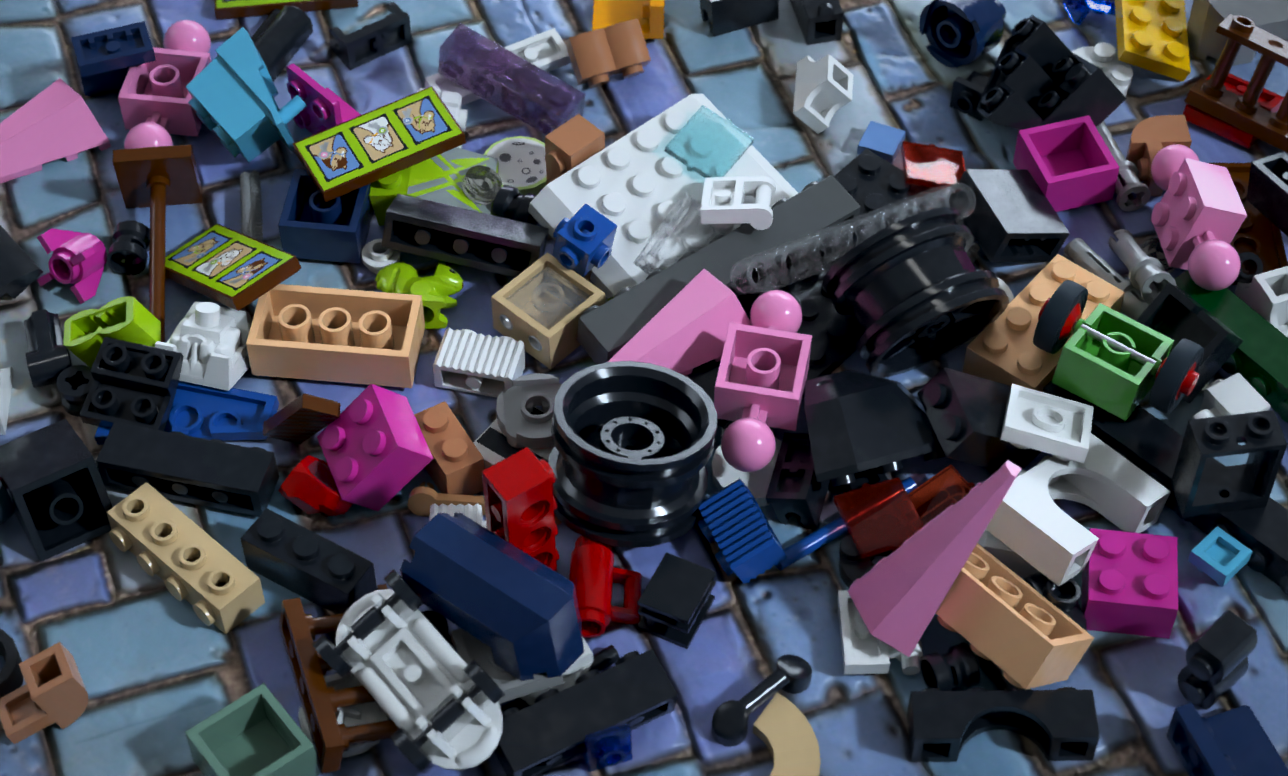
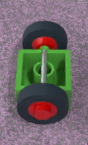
M1064 281L1052 297L1048 298L1042 306L1033 337V344L1048 353L1055 354L1063 347L1052 383L1125 421L1152 388L1149 404L1161 412L1170 414L1178 406L1184 395L1189 396L1200 376L1197 371L1203 358L1204 348L1191 340L1183 338L1170 353L1174 342L1173 339L1101 303L1084 320L1081 316L1086 305L1088 290L1074 281Z

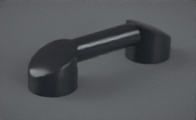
M782 655L778 658L776 670L740 700H729L722 703L716 709L712 718L711 732L716 742L729 747L739 745L747 736L748 716L781 689L791 694L805 691L811 683L812 669L810 664L805 659L796 655Z

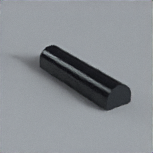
M294 6L283 7L254 43L273 82L313 32L312 22L308 15Z

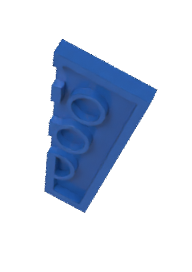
M179 381L164 431L181 432L187 436L207 440H264L268 437L263 436V424L277 413L279 401L277 396L236 388L226 391ZM98 426L94 436L98 445H104L111 429Z

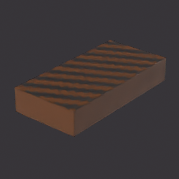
M303 393L264 422L263 436L301 444L340 417L341 403Z

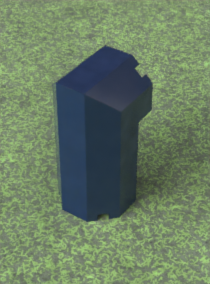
M438 513L413 536L409 547L415 551L411 563L404 559L400 568L402 578L424 601L423 604L491 647L494 662L499 667L521 681L534 679L533 674L546 673L547 678L559 677L584 653L582 622L575 586L572 581L462 513H454V517L447 513Z

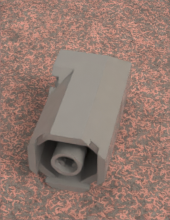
M1288 0L1193 1L1187 26L1188 44L1195 56L1200 59L1206 60L1208 55L1216 58L1215 64H1217L1228 38L1215 31L1229 14L1245 16L1251 19L1255 26L1284 40H1288ZM1242 45L1232 66L1251 63L1256 55V51Z

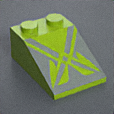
M456 147L371 183L369 198L378 225L384 226L386 211L397 194L492 215L495 199L493 191L494 186L496 189L499 167L498 159ZM485 178L489 179L493 183L492 195L477 196L479 188L472 185L474 181L484 182ZM464 181L471 184V190L476 195L474 200L465 193L463 188ZM482 183L480 189L488 193L487 185Z

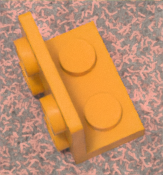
M594 0L592 30L638 19L644 39H664L665 0Z

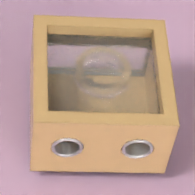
M547 252L491 296L493 328L504 336L524 342L525 351L551 370L580 346L576 340L579 317L591 306H601L604 304L605 292L575 271L565 268L558 259Z

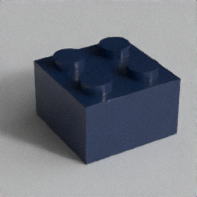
M294 169L278 224L283 251L301 259L360 264L362 249L366 244L374 213L369 198L371 183L325 202L306 170Z

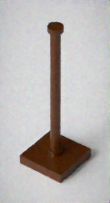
M191 144L113 150V165L126 209L150 207L149 312L161 321V342L164 343L166 206L203 203V191Z

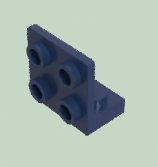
M145 21L71 37L86 96L121 89L129 67L156 61Z
M1192 702L1175 707L1166 737L1189 776H1288V768L1248 705H1243L1208 718L1201 717Z

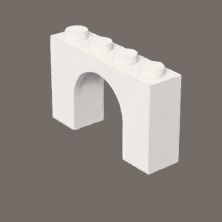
M1091 433L1089 450L1084 463L1074 460L1064 461L1047 455L1028 471L1021 470L986 527V530L1052 582L1060 586L1085 569L1099 538L1062 511L1054 503V499H1066L1082 503L1099 512L1122 531L1141 533L1157 522L1171 491Z

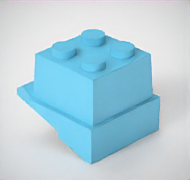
M242 27L215 50L218 56L185 87L192 96L188 103L194 109L198 118L210 131L213 130L221 139L220 142L234 157L241 154L249 163L279 139L293 152V143L295 142L287 127V123L305 109L307 105L296 95L279 109L274 99L279 93L249 33Z

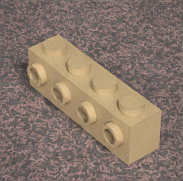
M144 483L107 511L112 529L109 531V536L113 543L121 551L126 552L129 550L133 553L141 568L148 575L154 576L157 574L164 580L166 588L173 597L179 601L183 599L188 601L193 606V610L198 618L207 626L214 624L226 635L265 603L260 578L149 483Z

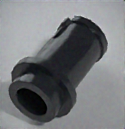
M1252 252L1240 253L1238 255L1241 266L1243 263L1245 270L1249 272L1243 273L1240 268V273L1235 282L1252 283L1254 275L1263 273L1262 260Z

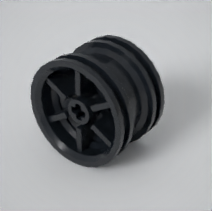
M941 207L900 220L856 245L843 255L824 276L822 285L827 295L832 297L831 302L836 312L844 316L855 315L864 332L859 338L856 348L861 358L867 360L866 367L871 375L890 377L934 361L981 333L990 323L997 320L1009 304L1008 296L1004 290L998 288L999 281L995 273L989 270L976 271L967 255V251L971 248L974 239L970 229L964 226L963 217L959 210L953 207Z
M635 361L606 362L589 366L574 373L562 383L555 395L551 434L555 446L549 454L548 464L556 478V482L553 484V496L557 504V509L554 510L556 517L572 531L589 540L610 546L628 548L652 547L671 542L686 534L699 521L701 513L698 508L701 506L702 501L705 500L707 492L708 472L705 465L708 463L713 452L714 437L717 430V412L712 399L702 387L690 378L672 369L651 363Z

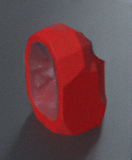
M307 455L297 464L279 488V492L285 499L290 500L307 514L321 513L326 517L344 515L354 504L342 500L328 464L324 460Z

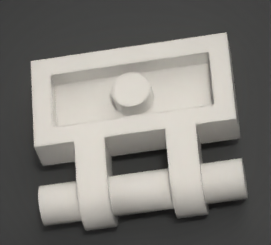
M848 590L838 591L837 604L844 675L889 674V658H897L901 661L902 672L905 675L918 674L920 672L919 659L923 656L921 641L919 640L912 654L908 657L874 637L868 631Z

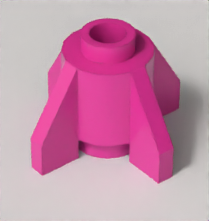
M53 228L38 236L37 239L47 254L54 251L48 262L50 272L37 279L40 286L55 278L62 284H75L70 289L80 304L95 296L107 262V252L103 242L90 233Z

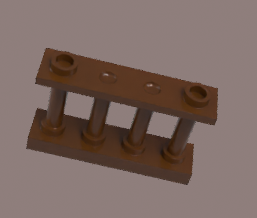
M1229 14L1215 31L1227 37L1228 40L1210 79L1201 78L1189 90L1184 102L1288 153V90L1277 112L1273 113L1259 106L1257 102L1275 62L1277 61L1288 67V41L1255 26V23L1245 16ZM1244 45L1262 54L1244 95L1239 96L1226 90L1224 83L1241 46Z
M386 584L377 586V590L388 589ZM300 597L282 600L279 629L322 774L339 771L343 751H348L350 745L389 739L399 728L392 719L346 727L344 723L338 724L335 715L338 708L376 702L363 685L335 690L333 686L327 687L324 679L326 671L333 669L319 655L312 643L315 640V635L337 632L336 629L344 613L313 618L311 614H305Z

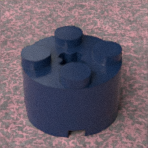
M934 0L923 9L920 15L919 28L921 35L926 33L930 43L926 47L930 54L943 65L958 68L961 65H968L1000 43L1004 33L1003 19L1006 16V10L998 0Z

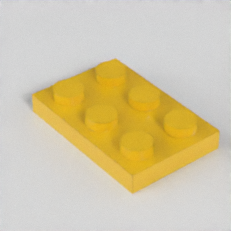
M1115 0L1118 60L1184 82L1191 72L1185 0Z

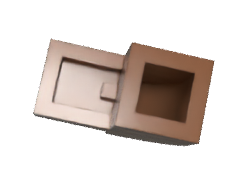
M1185 115L1149 117L1138 123L1132 131L1126 160L1136 165L1139 171L1138 178L1148 186L1151 196H1162L1163 190L1154 182L1151 174V164L1155 155L1162 148L1169 145L1180 144L1189 148L1192 141Z
M60 642L21 662L19 666L26 684L0 698V720L6 737L14 744L53 723L65 729L83 714L89 700L74 657Z

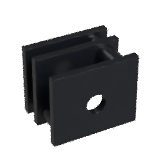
M666 552L638 600V605H640L638 614L643 616L638 629L688 649L715 600V596L710 595L716 583L713 580L716 571Z

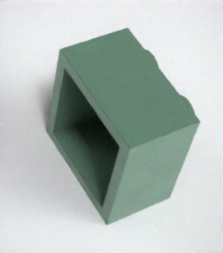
M264 683L185 732L192 759L204 776H318L320 774L314 745Z

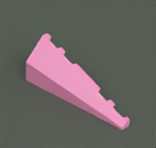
M61 78L0 123V184L41 171L42 164L64 157L69 162L78 159L79 152L99 147L100 151L111 147L108 137L82 96Z
M704 268L608 362L635 361L651 363L672 369L686 376L691 374L695 367L715 360V362L721 361L730 322L752 326L751 321L736 294Z
M1010 461L1005 462L992 476L983 483L980 482L973 487L960 501L950 505L909 537L901 547L888 557H884L860 579L857 578L853 581L848 589V593L871 635L910 657L1019 474L1020 467Z

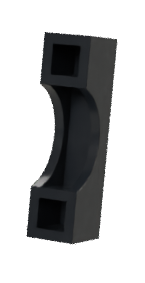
M1062 687L1057 690H1025L1015 688L1012 690L987 691L984 688H971L966 691H942L937 688H927L921 691L910 692L907 723L911 762H957L962 748L971 738L990 730H1007L1027 737L1038 746L1047 761H1093L1100 736L1093 690Z

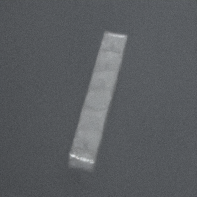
M963 183L929 189L740 259L731 268L730 282L738 293L744 295L765 293L829 270L856 245L884 229L886 220L890 226L917 214L918 208L921 213L931 209L951 207L949 198L952 200V207L959 210L964 219L971 215L975 209V194L968 185ZM853 231L857 236L856 245L853 242ZM821 243L825 251L823 258L819 250ZM787 255L790 257L792 263L790 271L786 266ZM753 268L758 272L757 283L752 279Z

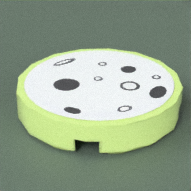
M525 136L507 137L493 143L484 152V155L497 158L499 162L496 194L504 185L518 188L520 194L524 195L528 193L537 195L540 189L546 186L545 143Z

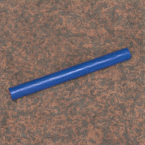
M910 477L902 480L784 549L788 557L785 561H780L775 566L779 570L787 568L914 494L918 490L915 481Z

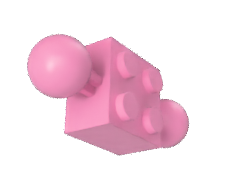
M181 20L172 24L165 33L164 48L153 47L156 61L129 67L118 96L125 129L130 130L124 141V149L173 146L170 134L198 137L203 122L189 105L188 101L192 99V96L185 86L212 62L209 53L211 47L210 36L201 24L192 20Z
M1180 144L1166 146L1155 155L1151 164V174L1154 182L1159 188L1166 191L1161 201L1155 204L1151 214V221L1159 238L1161 248L1168 265L1188 270L1191 279L1196 285L1209 291L1223 290L1232 285L1240 273V257L1230 243L1247 217L1246 211L1227 167L1201 162L1197 154L1187 146Z
M781 290L767 291L754 301L750 310L752 326L729 323L715 383L714 406L717 418L734 421L723 433L721 439L722 454L729 465L743 472L760 470L771 461L775 453L776 442L774 434L769 427L792 431L797 429L805 381L809 369L812 335L797 333L802 323L801 306L795 297Z

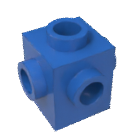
M585 203L571 219L565 217L556 227L553 233V237L556 240L552 255L565 268L573 269L584 277L594 266L600 268L609 258L618 225Z

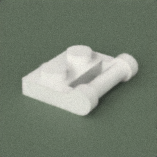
M766 176L705 178L700 208L701 224H711L713 227L726 228L733 224L750 223L757 230L769 228L773 221V211L770 208V202L775 196V182ZM744 196H753L755 204H743Z

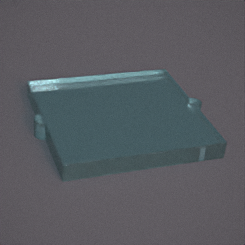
M702 105L667 144L664 151L686 165V169L689 172L695 171L704 178L724 177L753 144L754 138L734 126L731 119L725 120Z

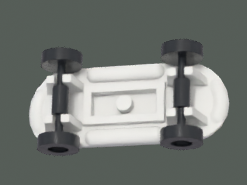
M393 569L383 578L391 589L376 590L364 595L344 613L336 629V646L323 634L312 645L328 665L341 677H344L349 671L354 674L398 726L399 729L390 738L406 758L421 772L431 763L446 770H465L476 767L488 759L498 746L503 728V716L498 700L505 693L475 660L467 665L418 609L424 601Z

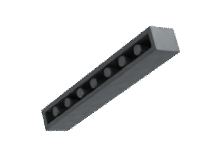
M833 175L820 182L813 181L806 185L797 195L790 199L783 198L772 206L773 221L769 228L757 230L750 223H742L740 227L728 234L721 233L717 235L707 246L698 251L685 253L677 263L668 268L653 271L645 281L632 288H623L613 299L601 306L594 305L588 308L579 317L576 340L597 365L606 363L704 268L739 297L853 231L861 206Z

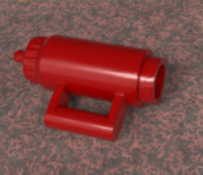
M581 535L577 538L575 549L571 553L569 580L575 586L582 622V636L593 638L602 635L610 621L637 624L640 621V615L638 614L640 605H638V600L641 597L642 575L636 571L614 567L612 546L589 540ZM613 583L624 585L623 607L611 605Z

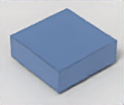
M870 121L858 144L857 154L859 155L867 148L893 164L905 141L906 131Z

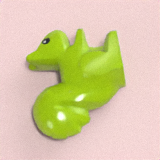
M439 260L434 275L418 277V273L412 265L396 262L384 266L375 277L376 287L382 292L422 295L425 329H442L447 327L448 319L440 311L441 309L457 306V300L449 296L458 293L464 286L461 276L442 260Z

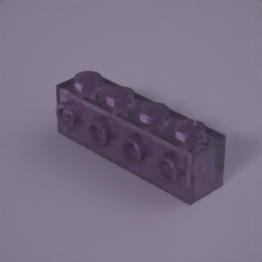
M462 23L458 24L439 47V74L545 135L577 114L583 116L585 93Z

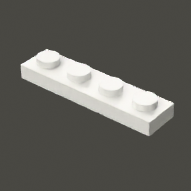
M553 28L425 78V88L433 86L438 93H442V91L460 93L462 96V106L567 65L571 61L565 43L556 29Z

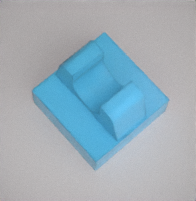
M1217 526L1191 550L1188 561L1196 566L1201 573L1204 572L1214 579L1216 584L1223 587L1249 562L1252 550Z

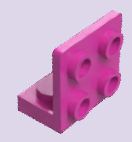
M294 63L286 67L288 75L287 89L291 99L298 95L307 105L305 109L293 118L301 129L306 128L314 135L361 115L328 87L326 89L323 88Z

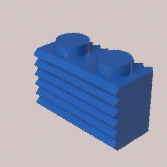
M740 478L702 501L698 509L703 518L697 523L710 543L717 542L721 550L715 554V557L728 576L735 573L744 584L749 583L751 579H756L759 574H764L765 570H770L773 565H778L780 561L786 560L787 554L752 492Z

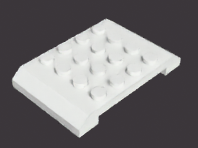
M690 94L548 183L530 202L528 212L542 227L549 228L548 234L554 240L556 238L553 237V233L558 224L565 217L571 219L585 203L618 225L609 258L600 268L594 266L591 269L592 275L590 278L600 290L605 292V296L611 300L623 288H632L645 281L653 271L668 268L677 263L685 253L689 251L696 252L707 246L717 235L721 233L728 234L741 226L742 223L733 224L726 228H717L711 224H701L700 208L705 178L769 177L776 185L775 196L770 202V208L783 198L790 199L797 195L798 192L704 94ZM744 196L743 204H755V198L753 196Z

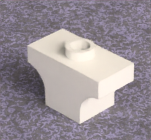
M830 54L816 62L807 55L797 62L793 114L819 134L829 128L834 114L841 107L852 101L853 74Z
M1288 266L1254 275L1252 283L1249 284L1238 282L1235 294L1288 338Z

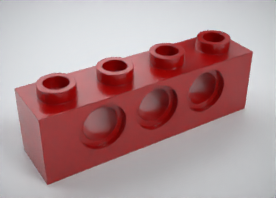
M526 447L482 471L486 526L489 531L557 572L559 553L556 548L555 536L558 535V529L554 518V510L557 509V504L553 496V484L556 482V478L547 461L544 459L539 461L532 451Z

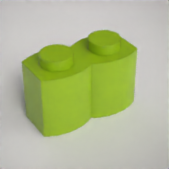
M120 297L106 303L99 310L87 309L68 318L64 322L63 345L87 366L92 368L104 337L155 347L157 341L161 342V321L134 297Z

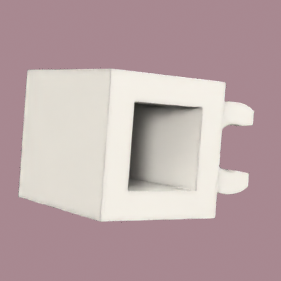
M1238 372L1225 380H1215L1205 389L1201 409L1192 417V420L1268 411L1271 405Z

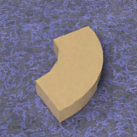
M777 692L753 724V734L766 744L773 757V769L770 776H819L821 761L815 732L804 714L791 701Z

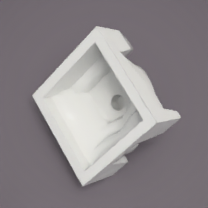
M195 301L185 317L176 326L170 339L166 343L157 341L155 347L182 353L183 363L179 381L229 391L250 368L246 342L252 319L249 312L222 307L213 302Z

